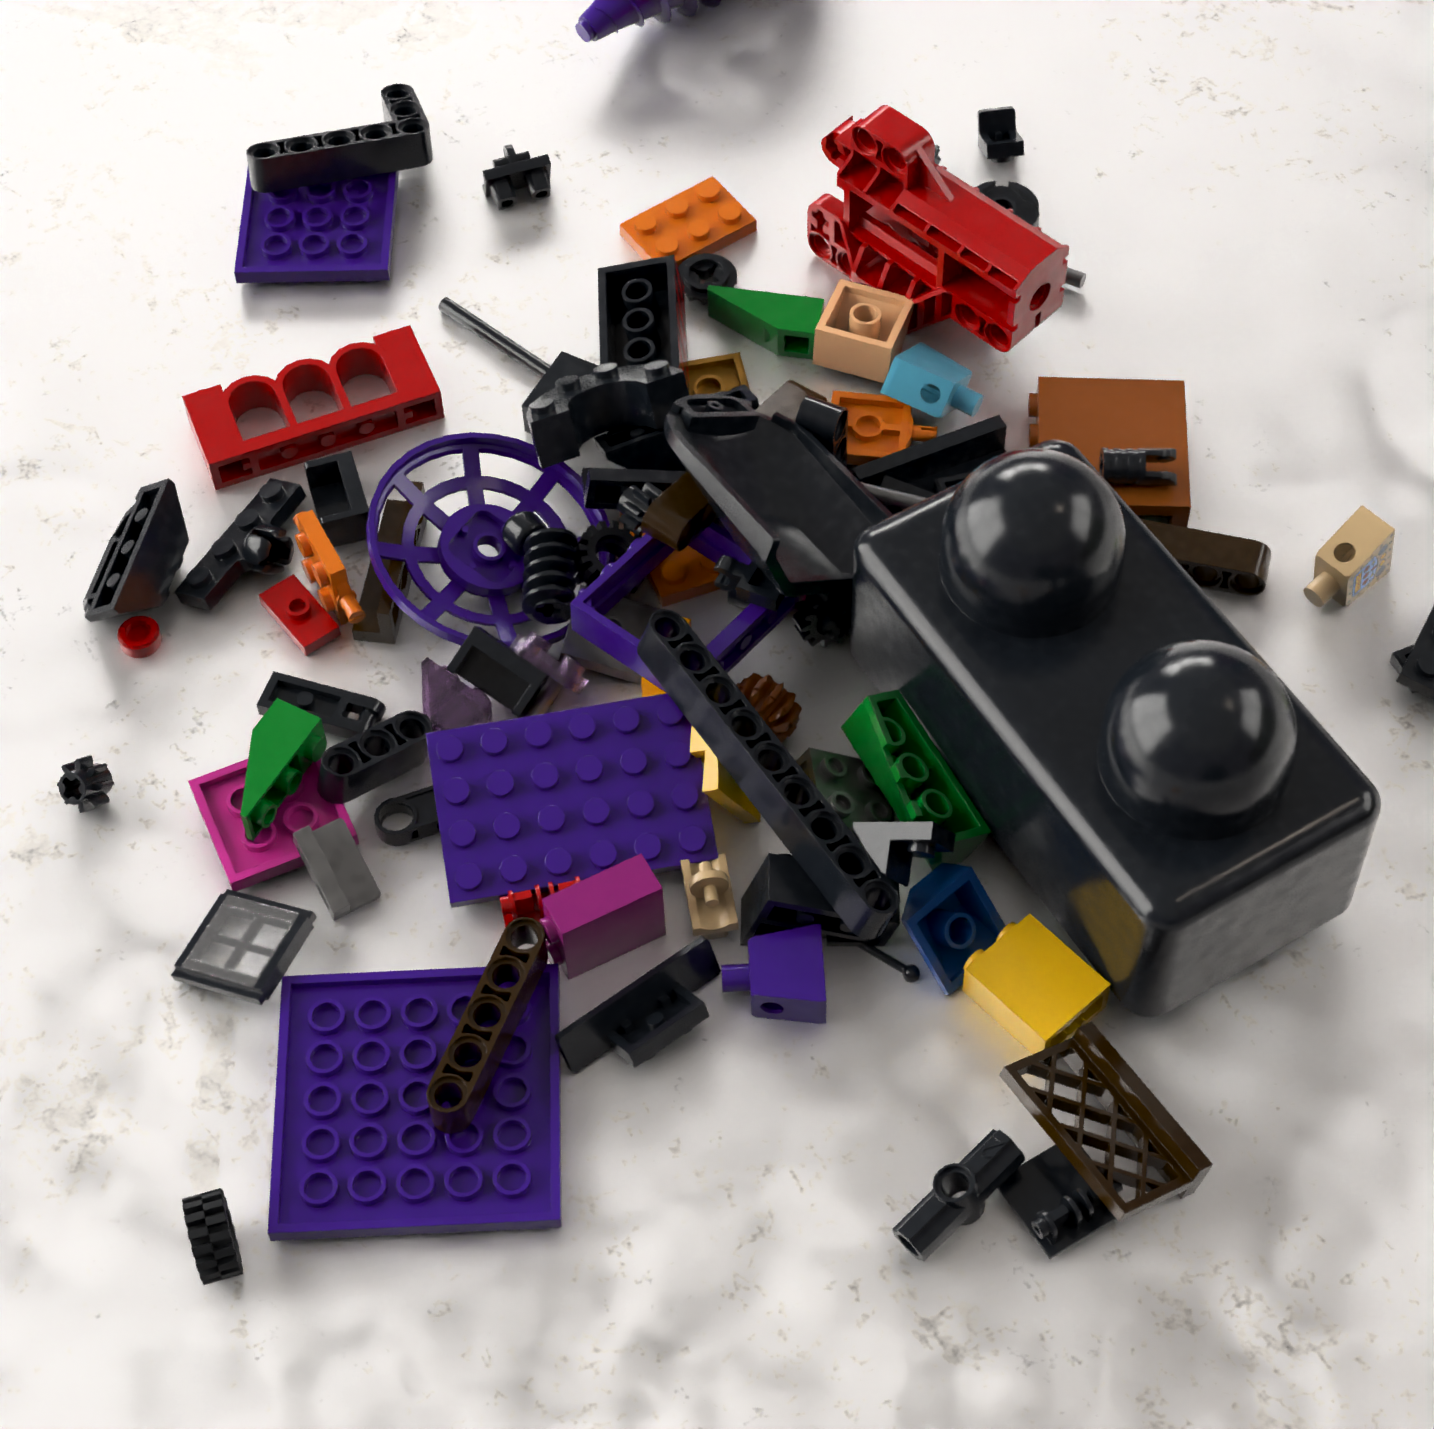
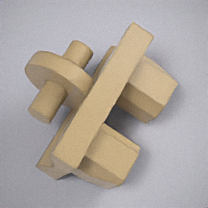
M725 853L718 854V859L701 863H690L689 859L681 860V870L693 936L701 935L710 940L726 937L728 931L739 930Z

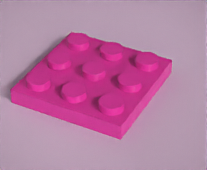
M248 759L188 781L233 891L245 889L304 866L305 864L293 842V833L310 825L313 831L338 818H342L356 845H359L357 833L344 804L327 802L320 797L317 791L321 759L309 766L303 774L302 781L296 792L285 798L277 809V814L272 824L267 828H263L254 841L247 838L240 815Z

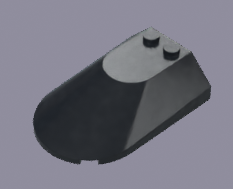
M695 394L676 400L664 421V432L669 445L735 543L771 580L776 589L785 597L792 598L803 595H832L834 593L852 592L853 547L857 537L866 528L893 514L809 431L790 418L778 412H775L771 418L755 411L752 408L751 401L726 395Z

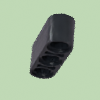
M418 711L401 712L324 751L321 758L317 782V791L320 797L333 804H343L420 766L427 757L426 733L432 732L430 719Z

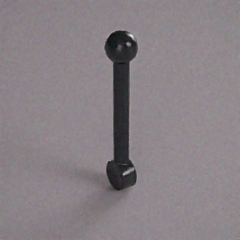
M860 944L857 946L901 972L907 982H916L919 979L920 970L916 965H905L871 944Z

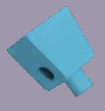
M923 342L894 357L880 391L893 399L937 418H942L955 409L974 417L984 398L983 395L967 387L972 377V372Z

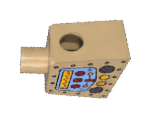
M1363 505L1360 506L1317 552L1315 556L1314 579L1303 590L1306 598L1317 607H1322L1331 598L1341 606H1349L1390 571L1395 529Z

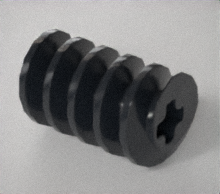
M563 528L540 529L530 534L525 540L522 610L528 618L546 625L560 624L571 619L570 603L576 598L573 591L577 584L574 578L577 573V567L574 562L577 559L575 547L578 544L577 536L569 530Z

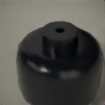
M521 511L507 520L503 527L502 537L515 554L524 557L526 538L533 532L547 527L536 514L531 511Z

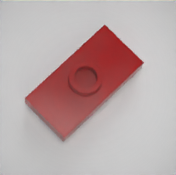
M294 574L258 595L261 605L305 656L341 635L339 625Z

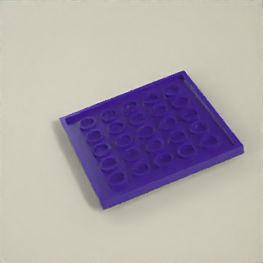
M559 964L546 965L473 1121L468 1128L455 1134L443 1133L435 1127L432 1122L426 1092L486 967L283 976L268 1217V1236L270 1241L562 1228L560 1049L555 1040V1035L560 1032ZM505 982L501 984L499 987L509 988L514 986L516 983ZM493 1020L485 1021L480 1026L492 1027L498 1022ZM467 1060L460 1066L472 1067L478 1064L479 1061ZM448 1100L441 1107L452 1108L458 1105L460 1101Z

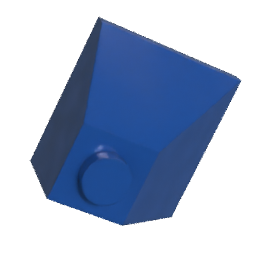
M941 863L909 890L901 918L903 925L945 995L952 994L963 984V967L968 958L979 949L987 950L996 942L998 934L1005 927L1003 920L971 866Z

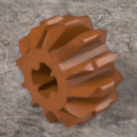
M753 673L748 678H744L741 683L736 684L780 742H784L787 737L789 738L797 728L796 724L800 720L799 714L802 708L794 701L796 694L788 692L784 688V682L778 684L774 682L769 674L761 677L759 674Z

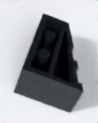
M768 853L741 898L740 946H748V939L753 936L813 924H821L822 938H827V946H858L860 944L885 946L900 925V904L887 927L878 938L863 939L855 935L846 926L792 855ZM889 879L899 893V883Z

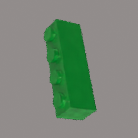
M897 689L867 696L841 726V729L895 811L900 822H935L956 834L954 852H935L934 858L925 859L932 871L941 863H962L991 833V830L900 691Z

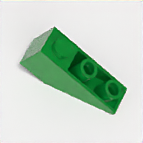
M708 285L709 317L778 356L813 360L815 328L824 312V299Z
M279 698L274 701L252 730L240 813L247 838L254 841L263 828H267L272 824L279 806L288 795L296 792L302 781L303 774L313 762L321 759L327 746L321 718Z

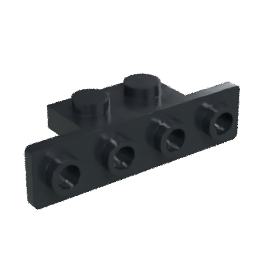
M700 936L555 1035V1040L567 1067L572 1072H577L609 1049H613L635 1068L644 1061L651 1059L661 1049L680 1036L687 1034L696 1025L708 1018L709 1013L705 1003L695 996L693 992L721 972L710 941L704 936Z

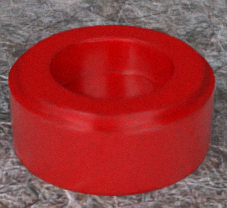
M131 617L124 621L118 629L117 637L121 649L130 657H148L154 654L162 644V634L159 625L151 617Z

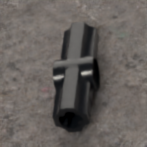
M993 1129L959 1163L946 1165L936 1173L932 1184L933 1189L892 1229L895 1237L915 1258L925 1261L960 1225L972 1224L982 1216L986 1205L985 1200L1025 1161L1023 1152L1000 1129L998 1131ZM967 1191L961 1197L952 1198L958 1192Z

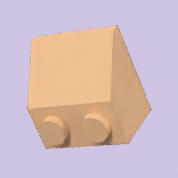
M840 279L815 328L812 364L884 383L894 357L902 351L914 308V302H912L914 298L909 300L900 294Z

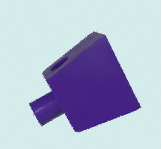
M821 924L753 936L748 939V964L721 965L722 992L750 991L751 1015L757 1018L826 1024L827 1000Z

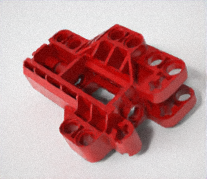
M882 105L865 119L861 118L857 122L853 121V116H851L822 138L821 145L825 156L831 163L840 168L837 172V186L844 190V203L831 194H823L808 206V244L815 255L850 278L851 282L900 294L909 300L914 298L912 300L914 308L906 335L950 318L996 350L1008 352L1030 334L1034 328L1038 327L1062 307L1065 289L1061 286L1066 282L1068 260L1065 258L1069 255L1070 246L1060 244L1043 233L1039 226H1032L1013 213L1014 210L1011 208H1004L981 193L978 187H972L948 172L947 167L934 163V141L929 132L921 125L888 105Z

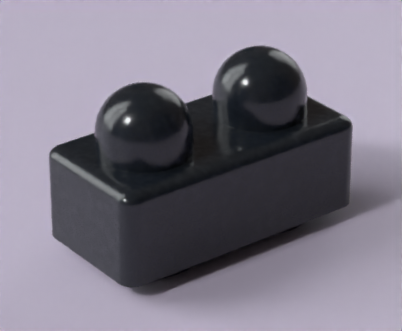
M1047 440L1031 448L1013 450L995 456L978 466L963 481L866 528L859 534L853 547L850 649L854 659L881 693L897 689L900 691L991 830V836L1094 969L1111 984V991L1126 1009L1134 1014L1145 1017L1164 1015L1339 916L1349 907L1381 810V799L1377 788L1076 446L1063 440Z

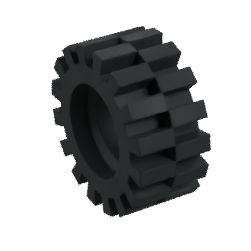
M605 520L599 521L596 527L593 524L589 526L575 547L577 559L574 563L578 572L575 577L577 585L585 582L588 587L600 576L605 566L597 558L598 552H610L620 558L627 552L630 544L639 536L631 535L630 530L626 527L623 530L619 529V521L612 520L609 527H607ZM642 580L640 583H638V584H637L627 595H625L623 598H627V599H628V598L630 597L631 593L634 594V593L638 590V588L640 587V585H641V583L643 582V580Z
M219 1188L183 1198L182 1207L185 1215V1224L188 1229V1238L191 1242L193 1257H195L196 1267L203 1285L242 1275L243 1266L239 1245L223 1189Z

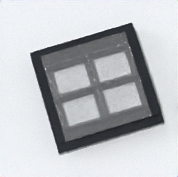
M227 889L224 894L219 895L174 964L175 970L171 976L178 982L262 1005L265 1000H269L311 933L317 916L309 910Z

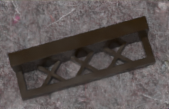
M411 481L423 494L425 493L423 482ZM387 499L378 531L379 542L402 545L403 525L409 510L412 508V505L407 500ZM424 516L420 518L415 530L414 546L417 547L421 546L427 522ZM382 559L390 578L407 598L412 578L405 562ZM370 561L359 605L365 612V618L361 622L353 624V638L357 641L395 644L403 611L384 590Z

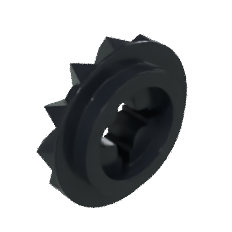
M709 253L694 255L684 260L678 267L684 285V294H686L689 302L700 299L703 305H705L708 300V285L734 288V285L737 284L736 268L728 259L720 255ZM713 276V282L706 281L704 284H700V279L707 280Z

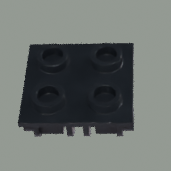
M1056 1144L1020 1165L997 1188L1049 1259H1052L1116 1220L1114 1215ZM1082 1147V1151L1087 1155L1089 1159H1091ZM1113 1181L1112 1187L1117 1193L1122 1191V1184Z

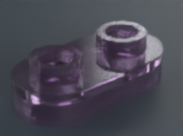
M530 631L527 637L518 633L510 648L554 680L580 695L589 681L583 676L587 668L566 654L562 660L558 659L548 652L552 644L535 632Z

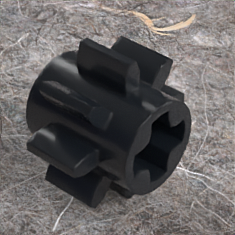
M648 481L642 489L637 485L628 487L618 501L617 509L622 513L619 521L624 524V527L640 537L643 534L641 523L644 514L650 504L663 491Z
M87 755L76 759L74 762L62 765L61 768L65 774L61 776L57 786L66 805L78 804L80 813H84L110 802L107 793L114 785V781L106 763L93 764L92 756Z

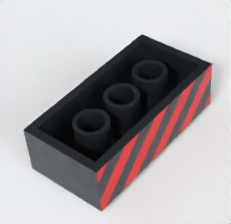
M669 255L598 268L600 365L616 363L617 367L666 360L669 366L684 371L689 392L684 285L675 256Z

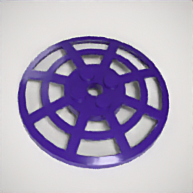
M470 432L446 435L426 441L405 453L391 465L379 481L370 503L366 524L367 549L373 569L384 590L397 606L418 625L442 639L462 646L468 635L448 628L436 621L444 612H447L469 623L495 626L500 641L517 652L537 650L563 640L569 623L553 633L538 638L518 640L513 625H519L532 619L528 618L523 611L509 614L505 596L511 595L522 588L524 584L523 571L525 569L523 564L524 557L515 554L502 537L503 527L507 520L521 511H531L532 513L535 511L549 528L566 529L560 517L543 501L556 483H558L580 505L591 525L593 524L596 527L599 521L605 520L607 527H609L610 523L604 509H586L584 507L582 478L564 462L542 469L539 466L534 445L503 435ZM462 453L464 476L443 481L427 490L424 494L406 477L413 469L430 460ZM479 453H490L513 458L533 466L543 472V474L530 490L505 479L481 476ZM394 488L412 505L403 525L402 545L378 541L380 514L387 497ZM483 490L505 494L519 500L520 503L513 511L500 506L485 504ZM460 491H466L468 506L459 509L450 517L434 504L447 495ZM422 516L441 531L437 547L414 546L415 530ZM490 545L497 550L498 555L495 557L485 556L479 551L478 546ZM605 551L598 552L599 561L604 566L615 562L614 554ZM382 559L405 562L415 585L431 602L422 610H419L394 584L383 565ZM418 563L440 564L444 573L451 581L438 593L426 580ZM465 591L476 596L487 597L492 615L469 611L457 606L454 602Z

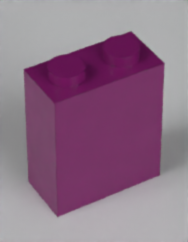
M642 853L542 899L544 918L540 919L539 922L544 927L548 960L550 964L558 963L568 980L666 935L663 888Z

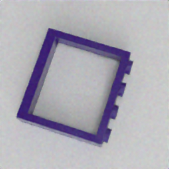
M712 522L688 545L715 563L718 562L721 555L730 556L746 565H749L752 561L735 543L729 532L715 522ZM645 534L642 538H636L630 544L627 552L615 563L607 564L593 583L587 588H582L578 591V596L570 603L571 626L574 632L666 692L638 655L637 646L640 640L604 616L675 550ZM800 596L797 598L784 597L776 612L750 603L706 646L726 673H728L796 608L795 604L799 602Z

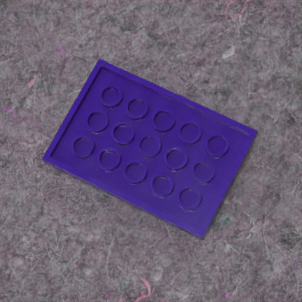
M668 693L426 733L451 907L455 908L500 900L499 897L508 896L509 890L516 893L531 889V893L536 894L534 885L538 884L541 893L549 892L548 882L553 883L554 891L558 890V883L573 881L576 876H579L580 880H584L641 853L654 874L681 870V860L689 859L690 863H701L718 859L708 796L702 792L704 773L701 758H696L690 753L692 725Z

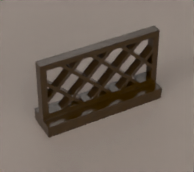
M1093 1022L1078 1027L1074 1036L1068 1040L1004 1066L999 1075L1118 1222L1126 1220L1175 1195L1183 1199L1193 1194L1213 1165ZM1063 1058L1076 1075L1056 1069V1061ZM1027 1073L1045 1079V1090L1029 1086L1021 1075ZM1054 1082L1077 1089L1076 1101L1053 1094ZM1086 1093L1094 1095L1107 1111L1087 1105ZM1052 1108L1075 1115L1074 1127L1060 1123L1052 1114ZM1084 1118L1107 1125L1106 1137L1083 1130ZM1116 1129L1124 1131L1137 1147L1116 1141ZM1082 1144L1105 1151L1104 1163L1089 1159L1082 1151ZM1115 1155L1136 1161L1137 1174L1114 1167ZM1147 1165L1154 1167L1167 1183L1147 1178ZM1113 1181L1136 1188L1135 1199L1125 1203L1112 1187Z

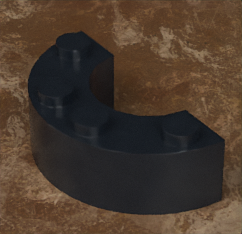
M666 360L617 367L616 363H605L596 366L591 374L581 377L571 375L558 379L555 382L556 387L532 402L526 414L539 466L544 469L579 457V449L582 444L592 437L607 431L631 426H647L656 430L663 428L666 415L671 410L673 403L682 397L689 396L684 371L669 366Z

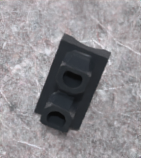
M508 144L503 146L504 157L492 160L494 168L483 170L484 184H482L485 197L491 196L498 210L510 208L517 204L516 189L527 187L531 200L535 201L550 196L551 162L548 154L531 158L529 151L516 154L513 145Z

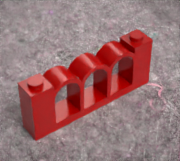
M411 326L373 336L374 343L358 342L348 344L340 348L331 357L329 364L322 360L310 358L296 360L286 365L278 373L276 380L260 375L246 376L232 382L224 392L221 384L182 396L191 429L215 490L445 418L441 391ZM368 374L383 379L391 392L389 395L351 406L343 386L356 376ZM320 391L332 397L339 411L297 423L290 404L298 395L304 392ZM254 408H270L281 416L285 428L244 441L236 424L238 418L244 412Z

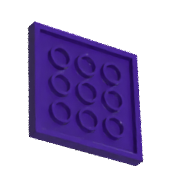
M247 169L234 269L236 283L390 280L399 171L262 193L252 189L249 169Z

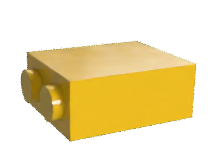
M1030 913L1019 923L1011 922L1006 925L998 934L994 944L985 951L979 949L974 952L963 967L962 991L1031 1054L1070 1039L1074 1036L1078 1027L1090 1022L1107 1007L1111 984Z

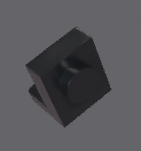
M1012 106L981 109L977 112L978 146L987 160L991 159L993 162L1003 163L1012 161L1014 156L1024 155V140L1016 130V114Z

